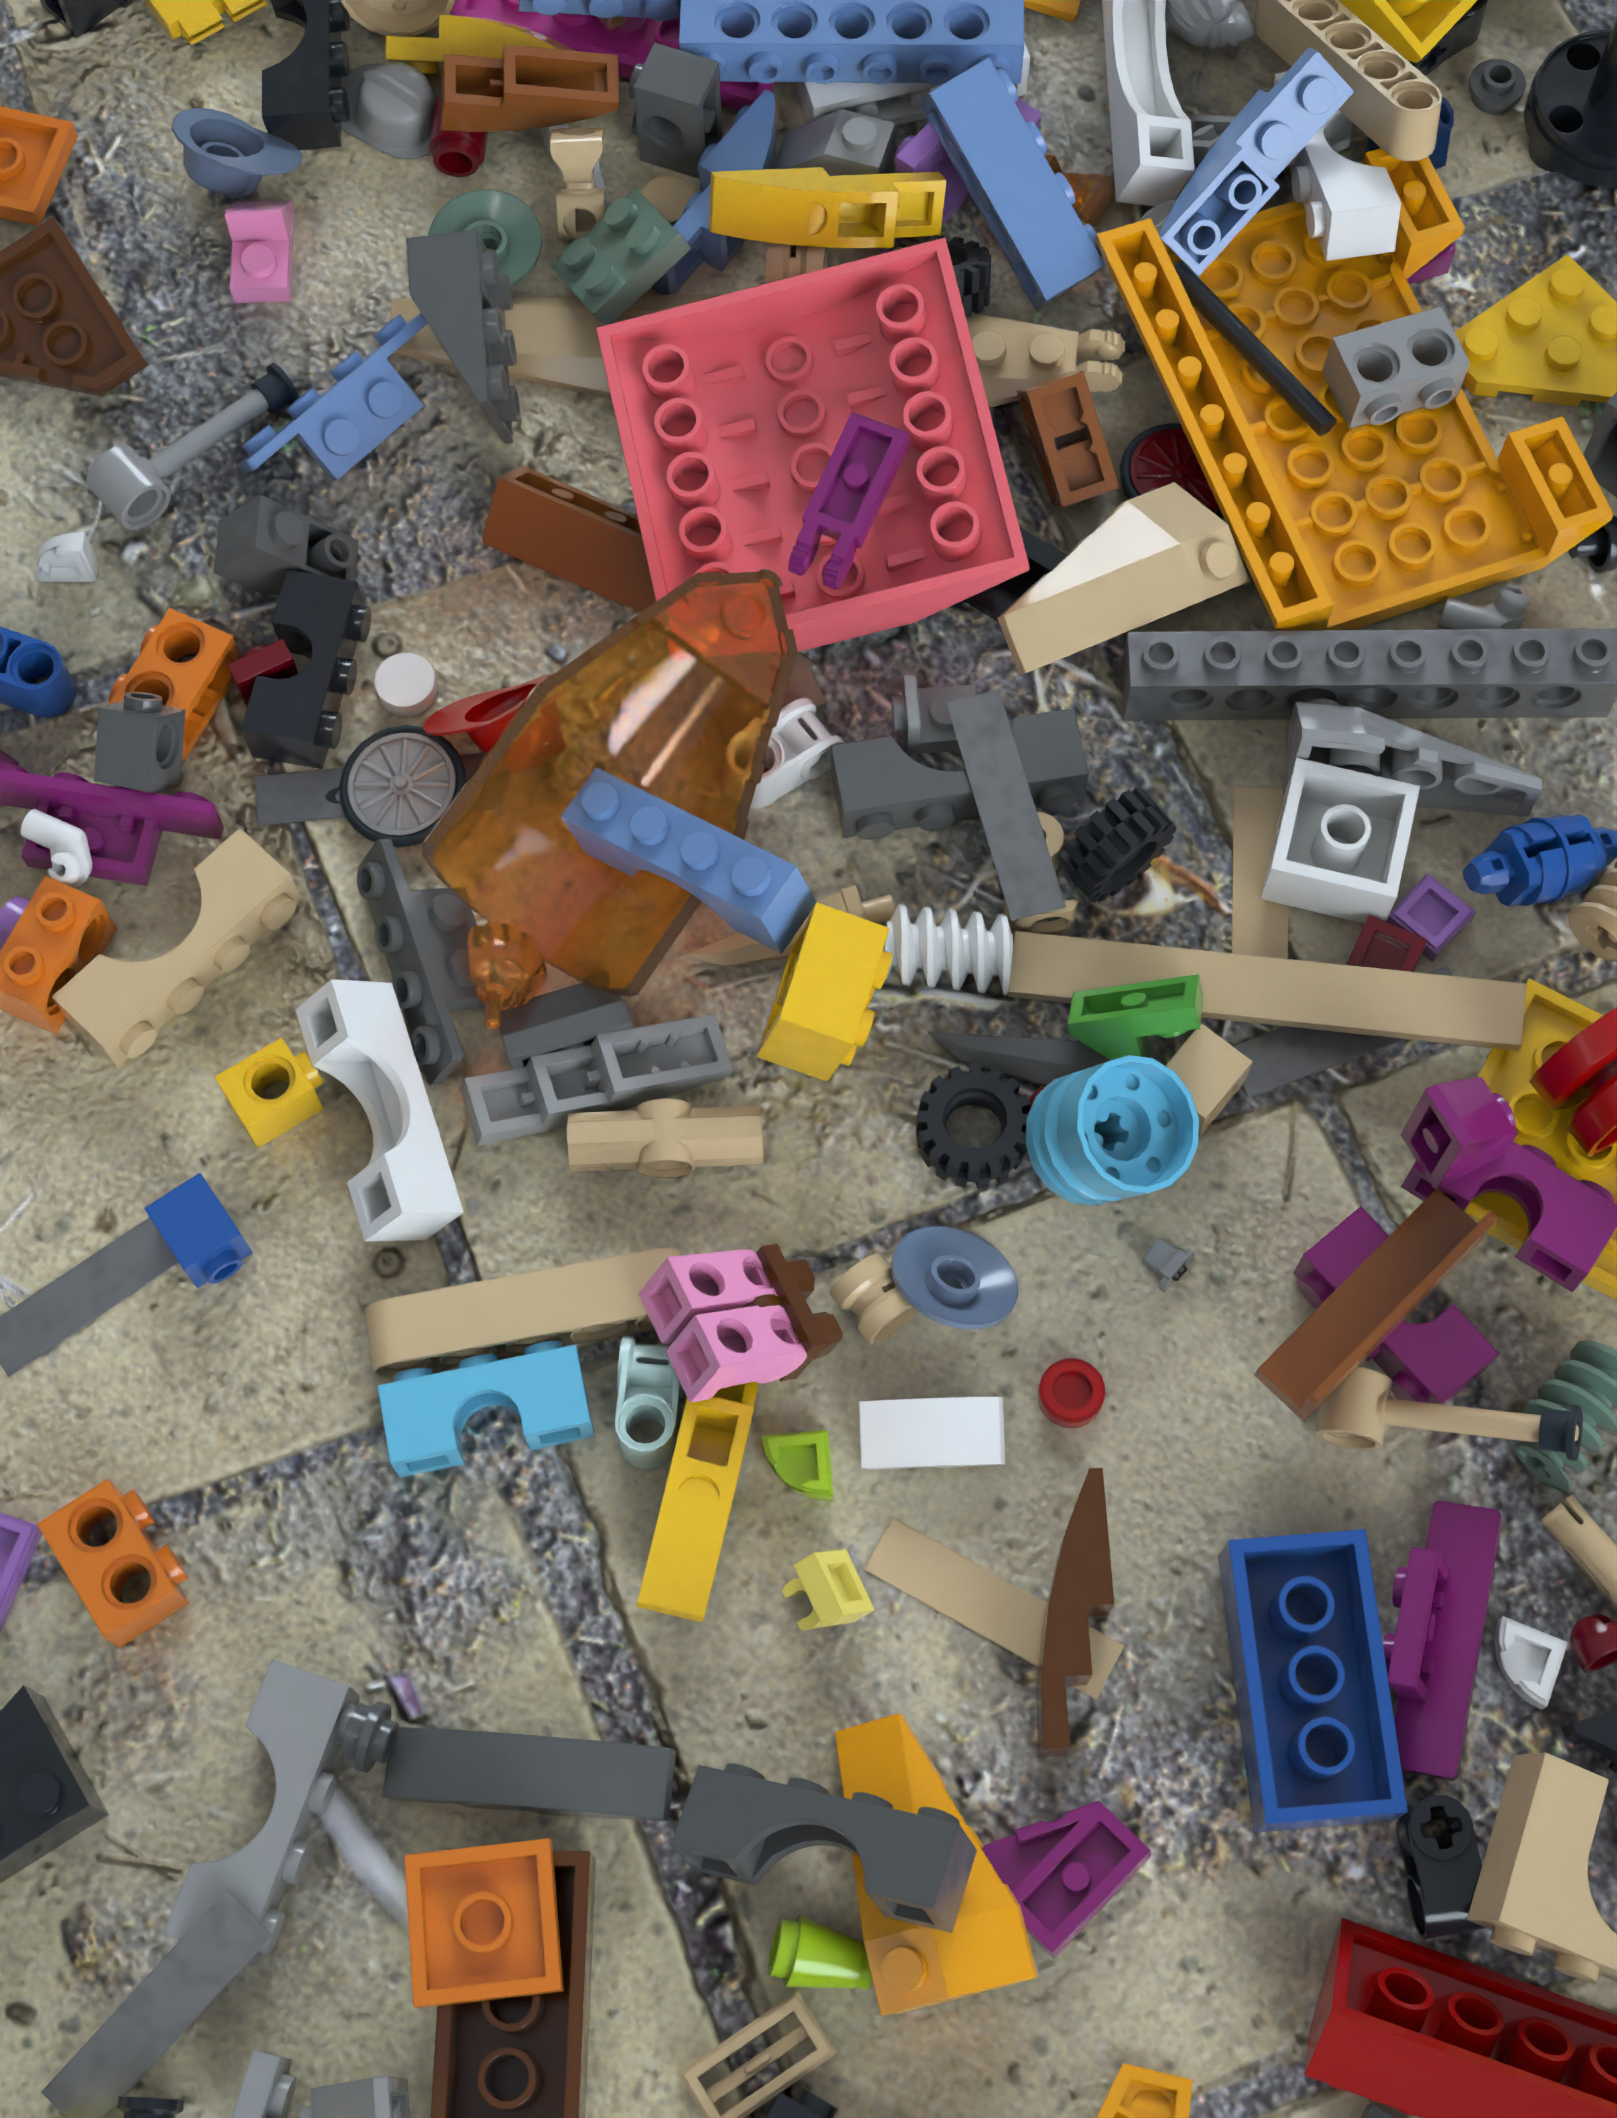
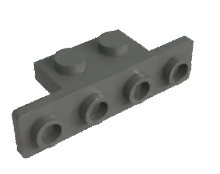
M378 839L358 866V890L360 895L367 900L375 924L376 944L380 952L385 954L393 978V988L398 1004L404 1011L412 1035L411 1045L416 1061L422 1065L429 1085L442 1084L464 1057L450 1011L490 1008L501 997V993L464 887L408 890L392 840Z

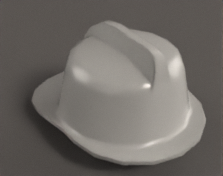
M404 63L364 64L351 69L349 76L341 77V87L346 89L350 108L349 122L341 123V129L345 133L397 159H418L431 154L429 143L436 98L440 93L430 85L428 79L418 69Z

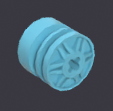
M1127 1055L1056 1078L1036 1096L1027 1116L1025 1144L1033 1170L1051 1192L1070 1203L1097 1206L1123 1198L1151 1193L1171 1186L1188 1170L1198 1147L1199 1117L1190 1091L1173 1070L1153 1058Z

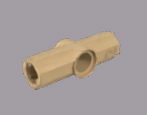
M656 1099L643 1102L637 1106L636 1110L568 1113L567 1146L570 1172L637 1169L640 1174L647 1177L676 1178L689 1175L694 1172L696 1167L763 1164L761 1106L694 1108L691 1103L683 1100Z

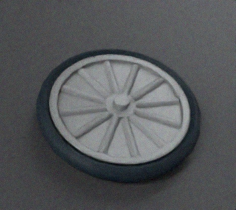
M411 725L384 729L361 742L349 756L342 770L339 784L340 803L346 819L354 830L373 842H376L378 839H391L393 846L398 848L418 845L431 840L444 831L456 818L464 802L467 788L466 769L460 754L452 743L443 736L427 735L422 727Z

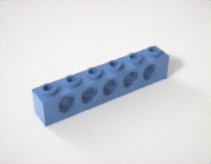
M681 0L679 46L682 51L718 61L720 81L759 82L765 84L773 82H815L818 84L865 82L873 84L929 83L940 85L989 57L996 70L1003 69L1009 75L1013 84H1021L1024 56V0Z

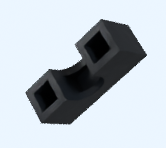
M287 570L272 625L278 641L283 639L290 653L304 655L311 660L302 672L290 678L274 679L256 676L241 731L253 758L323 769L328 749H336L340 741L342 714L339 713L343 694L351 695L355 686L357 663L353 658L357 643H364L368 638L371 626V609L368 606H364L357 581Z

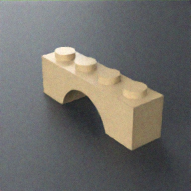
M241 828L236 830L194 868L201 889V909L195 926L181 944L160 957L146 961H120L99 954L52 996L67 1021L116 1068L121 1066L128 1058H136L146 1052L154 1043L157 1032L175 1015H183L194 1008L202 998L204 989L222 972H231L241 965L248 956L250 947L268 930L273 931L282 927L292 917L296 905L302 900L292 875Z

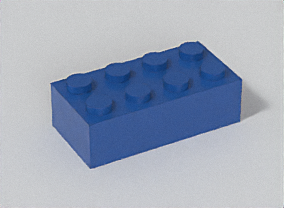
M1366 1529L1228 1540L1218 1555L1254 1833L1390 1822L1406 1814L1408 1810Z

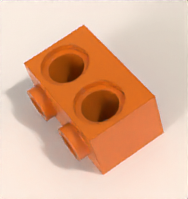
M169 608L159 625L152 626L145 634L141 643L140 655L128 674H122L115 681L110 692L109 704L123 701L125 693L144 692L161 696L162 702H167L165 706L184 709L185 723L182 761L184 762L234 682L227 664L240 659L241 655L233 635ZM187 654H197L190 661L183 663L177 662L181 657Z
M44 876L0 950L1 1011L57 1035L66 1018L52 996L97 955H103L117 931V927L100 899Z
M106 1479L37 1523V1526L102 1636L120 1649L190 1603L179 1586L189 1577L168 1544L160 1549L156 1548L146 1531L147 1527L155 1523L154 1518L136 1490L132 1489L124 1494L112 1481ZM104 1518H116L117 1530L114 1537L105 1545L91 1547L89 1535L93 1526ZM149 1573L151 1586L146 1596L135 1603H124L122 1590L126 1581L135 1574Z

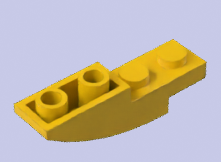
M439 14V38L386 36V60H405V64L418 69L421 73H438V62H443L444 54L501 59L504 44L575 50L546 35L514 24L487 18Z
M823 167L711 172L708 229L711 233L786 245L826 248H894V238L941 236L946 179L939 171L829 176Z
M754 1381L721 1388L711 1399L690 1403L688 1398L686 1399L636 1607L703 1623L740 1472L759 1383Z

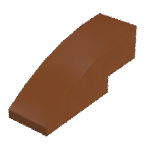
M507 44L503 46L501 59L444 54L440 81L441 130L466 132L526 130L581 121L618 110V55Z

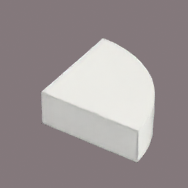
M85 532L62 534L49 539L40 547L36 567V578L38 581H97L99 562Z
M1502 1616L1497 1620L1494 1635L1495 1654L1500 1670L1511 1688L1520 1697L1541 1710L1546 1708L1568 1642Z

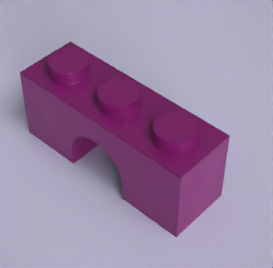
M1514 1141L1503 1156L1439 1188L1463 1211H1465L1474 1198L1486 1193H1500L1514 1199L1523 1208L1528 1220L1526 1239L1515 1255V1258L1571 1292L1588 1275L1617 1227V1204L1608 1190L1589 1180L1578 1181L1557 1168L1552 1157L1543 1150L1531 1145L1520 1146ZM1416 1160L1401 1188L1424 1201L1435 1189Z
M1361 1206L1305 1252L1293 1272L1299 1279L1297 1286L1301 1294L1315 1309L1389 1237ZM1452 1304L1432 1321L1420 1324L1403 1321L1365 1360L1370 1361L1373 1359L1391 1378V1391L1398 1400L1446 1405L1479 1377L1500 1353Z

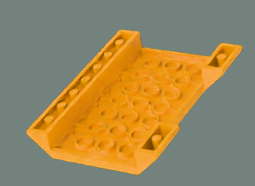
M1381 148L1366 152L1362 164L1386 168L1401 202L1394 252L1326 261L1318 239L1309 237L1306 226V209L1303 202L1297 203L1293 201L1257 212L1202 274L1198 276L1337 419L1333 428L1323 436H1318L1192 306L1173 266L1176 262L1182 260L1161 240L1151 218L1096 235L1098 248L1276 629L1284 631L1354 630L1447 600L1448 597L1454 598L1540 570L1607 524L1614 515L1563 416L1508 433L1498 459L1462 388H1460L1456 398L1439 408L1427 409L1422 407L1399 414L1393 420L1381 425L1368 423L1351 429L1348 428L1322 373L1332 338L1423 312L1407 279L1463 235L1465 229L1429 157L1417 161H1403L1393 158Z

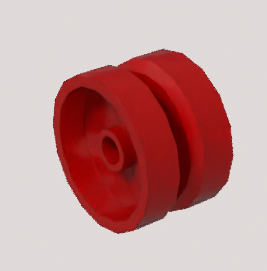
M1617 1007L1567 1042L1535 1072L1529 1081L1551 1110H1564L1585 1100L1570 1117L1567 1130L1589 1157L1617 1143Z

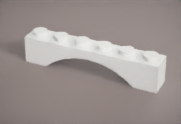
M1102 0L1116 202L1157 206L1168 200H1175L1195 171L1191 120L1183 112L1177 100L1169 73L1165 26L1166 0Z

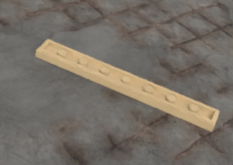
M1015 931L1008 997L1071 1004L1073 992L1199 974L1203 992L1202 1018L1519 1051L1522 1044L1526 983Z

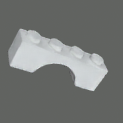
M1286 72L1275 74L1274 86ZM1340 110L1333 114L1286 166L1289 167L1292 174L1291 182L1294 199L1297 203L1303 202L1306 209V226L1309 237L1318 239L1326 261L1394 252L1401 202L1385 167L1360 164L1346 159L1337 153L1350 147L1353 124Z
M331 979L295 1011L312 1067L330 1074L343 1083L358 1099L371 1125L373 1134L371 1160L365 1169L347 1182L364 1241L427 1240L464 1211L393 984Z

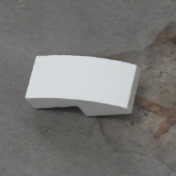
M1002 1397L921 1398L859 1402L861 1469L882 1470L1005 1465Z

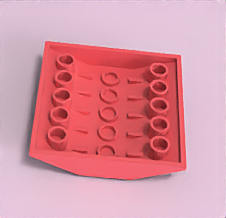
M946 238L596 328L670 660L800 652L915 623L1030 570ZM855 412L909 432L911 443L861 549L856 548L853 564L843 584L836 590L825 586L823 578L826 563L831 557L838 540L821 534L817 553L805 575L799 576L789 572L788 560L804 525L802 516L851 413Z

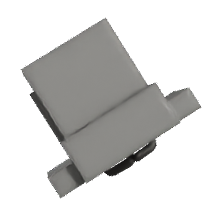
M1159 1238L1143 1256L1142 1264L1159 1277V1280H1161L1159 1282V1289L1165 1293L1174 1281H1178L1187 1271V1266L1194 1260V1251L1188 1248L1184 1253L1180 1249H1174Z

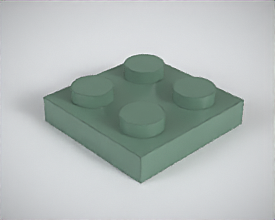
M633 188L625 197L614 201L606 210L604 217L583 237L572 241L552 268L596 319L605 326L613 324L692 248L636 188Z

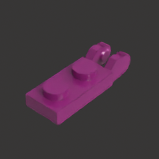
M855 412L851 413L802 516L804 525L790 553L791 555L788 560L789 572L799 576L805 575L817 553L822 534L838 540L831 557L826 563L823 584L836 590L840 588L853 564L856 548L861 549L911 443L909 432Z

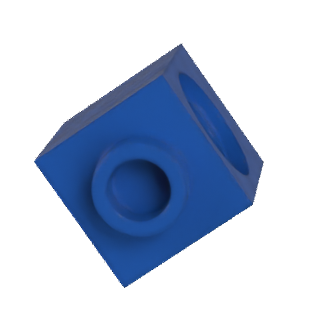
M198 1173L144 1208L197 1289L207 1282L216 1284L228 1279L241 1268L242 1260L253 1253L201 1173Z

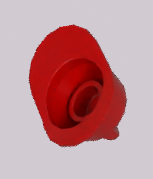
M552 674L543 675L518 686L466 697L436 711L425 720L422 728L427 735L434 736L466 732L481 751L494 761L508 763L527 761L554 749L560 742L556 717L547 694L556 678Z

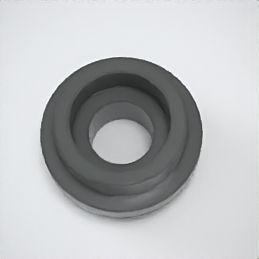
M1490 59L1481 62L1473 69L1468 88L1472 102L1479 110L1487 114L1497 115L1509 111L1521 100L1526 88V80L1523 72L1513 63L1502 59Z
M377 1702L372 1707L359 1703L351 1714L342 1739L341 1757L354 1761V1768L356 1770L368 1773L376 1761L386 1763L389 1759L399 1731V1723L391 1721V1706L389 1704Z

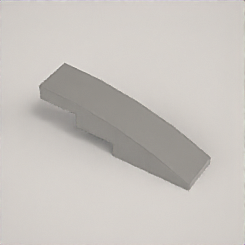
M710 1014L597 1034L591 1046L531 1056L526 1067L464 1078L460 1090L476 1144L480 1146L565 1127L568 1122V1113L624 1111L637 1107L643 1102L667 1098L730 1076L734 1069L716 1015Z

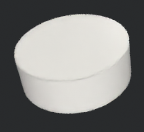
M399 653L390 656L378 667L374 679L381 704L386 710L395 715L413 716L422 713L431 706L437 695V681L431 664L422 656L414 653Z

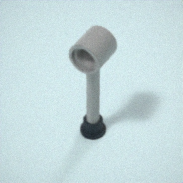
M271 363L266 367L267 374L251 384V392L149 460L143 456L140 457L132 447L127 445L116 446L107 450L90 467L86 478L87 485L126 529L138 530L157 520L170 502L171 492L162 481L163 479L263 412L267 411L273 414L287 403L291 405L299 398L298 392L282 368L275 363Z

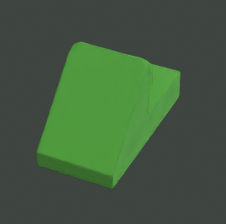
M1199 974L1073 992L1067 1024L1069 1033L1075 1039L1110 1060L1127 1055L1149 1058L1150 1043L1148 1036L1157 1035L1163 1038H1170L1182 1035L1188 1030L1200 1029L1203 992Z

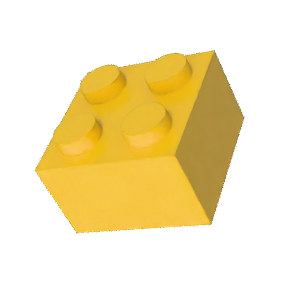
M816 902L791 946L756 1057L827 1082L840 1064L849 1066L857 1046L862 1048L867 1040L875 1016V1011L868 1009L875 988L880 990L883 986L891 965L893 953L883 950L890 928Z

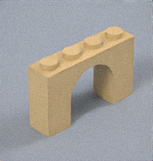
M1546 1752L1513 1755L1467 1920L1492 1930L1489 1941L1499 1947L1527 1956H1532L1534 1948L1555 1956L1553 1968L1566 1975L1593 1983L1597 1982L1598 1975L1617 1982V1934L1611 1930L1599 1914L1593 1901L1588 1881L1590 1849L1609 1779Z

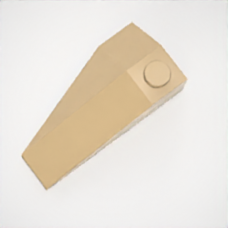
M1175 482L1121 503L1108 515L1109 518L1091 535L1084 537L1063 561L1051 572L1043 575L997 618L1020 676L1249 582V577L1228 524Z

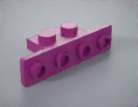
M0 763V805L31 810L37 809L83 830L87 835L92 859V871L89 877L147 886L162 831L211 839H221L224 825L215 805L195 793L177 792L174 796L116 785L113 787L89 783L78 775L66 772L56 773L54 777L31 774L17 765ZM26 839L21 857L27 867L45 870L52 868L50 849Z
M1436 1501L1432 1508L1425 1549L1411 1547L1408 1567L1399 1566L1397 1568L1393 1583L1392 1603L1394 1607L1400 1608L1396 1633H1386L1383 1640L1389 1686L1398 1696L1394 1722L1401 1769L1404 1772L1450 1781L1456 1780L1459 1776L1502 1525V1516L1496 1509Z

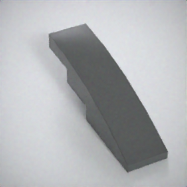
M399 1727L395 1746L387 1760L382 1797L395 1801L458 1804L468 1808L532 1811L542 1815L669 1822L676 1750L667 1747L526 1734Z

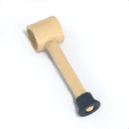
M1358 1367L1320 1405L1315 1436L1323 1442L1354 1450L1380 1449L1383 1445L1384 1432L1387 1431L1389 1426L1537 1442L1539 1443L1540 1450L1566 1453L1567 1460L1576 1461L1581 1447L1583 1414L1582 1408L1579 1405H1572L1570 1411L1543 1409L1541 1415L1391 1399V1378L1380 1372Z

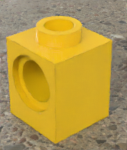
M282 1037L214 1077L257 1149L324 1110L314 1090L324 1084L320 1074L315 1067H312L310 1058L305 1051L293 1056ZM275 1081L290 1083L287 1091L282 1096L275 1099L261 1098L263 1090L269 1084Z

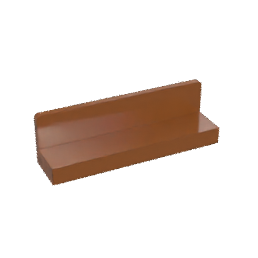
M523 465L498 477L482 536V541L485 545L660 621L637 514Z
M1440 1189L1434 1190L1257 1369L1254 1376L1305 1422L1483 1240L1498 1218L1492 1212H1489L1477 1224Z

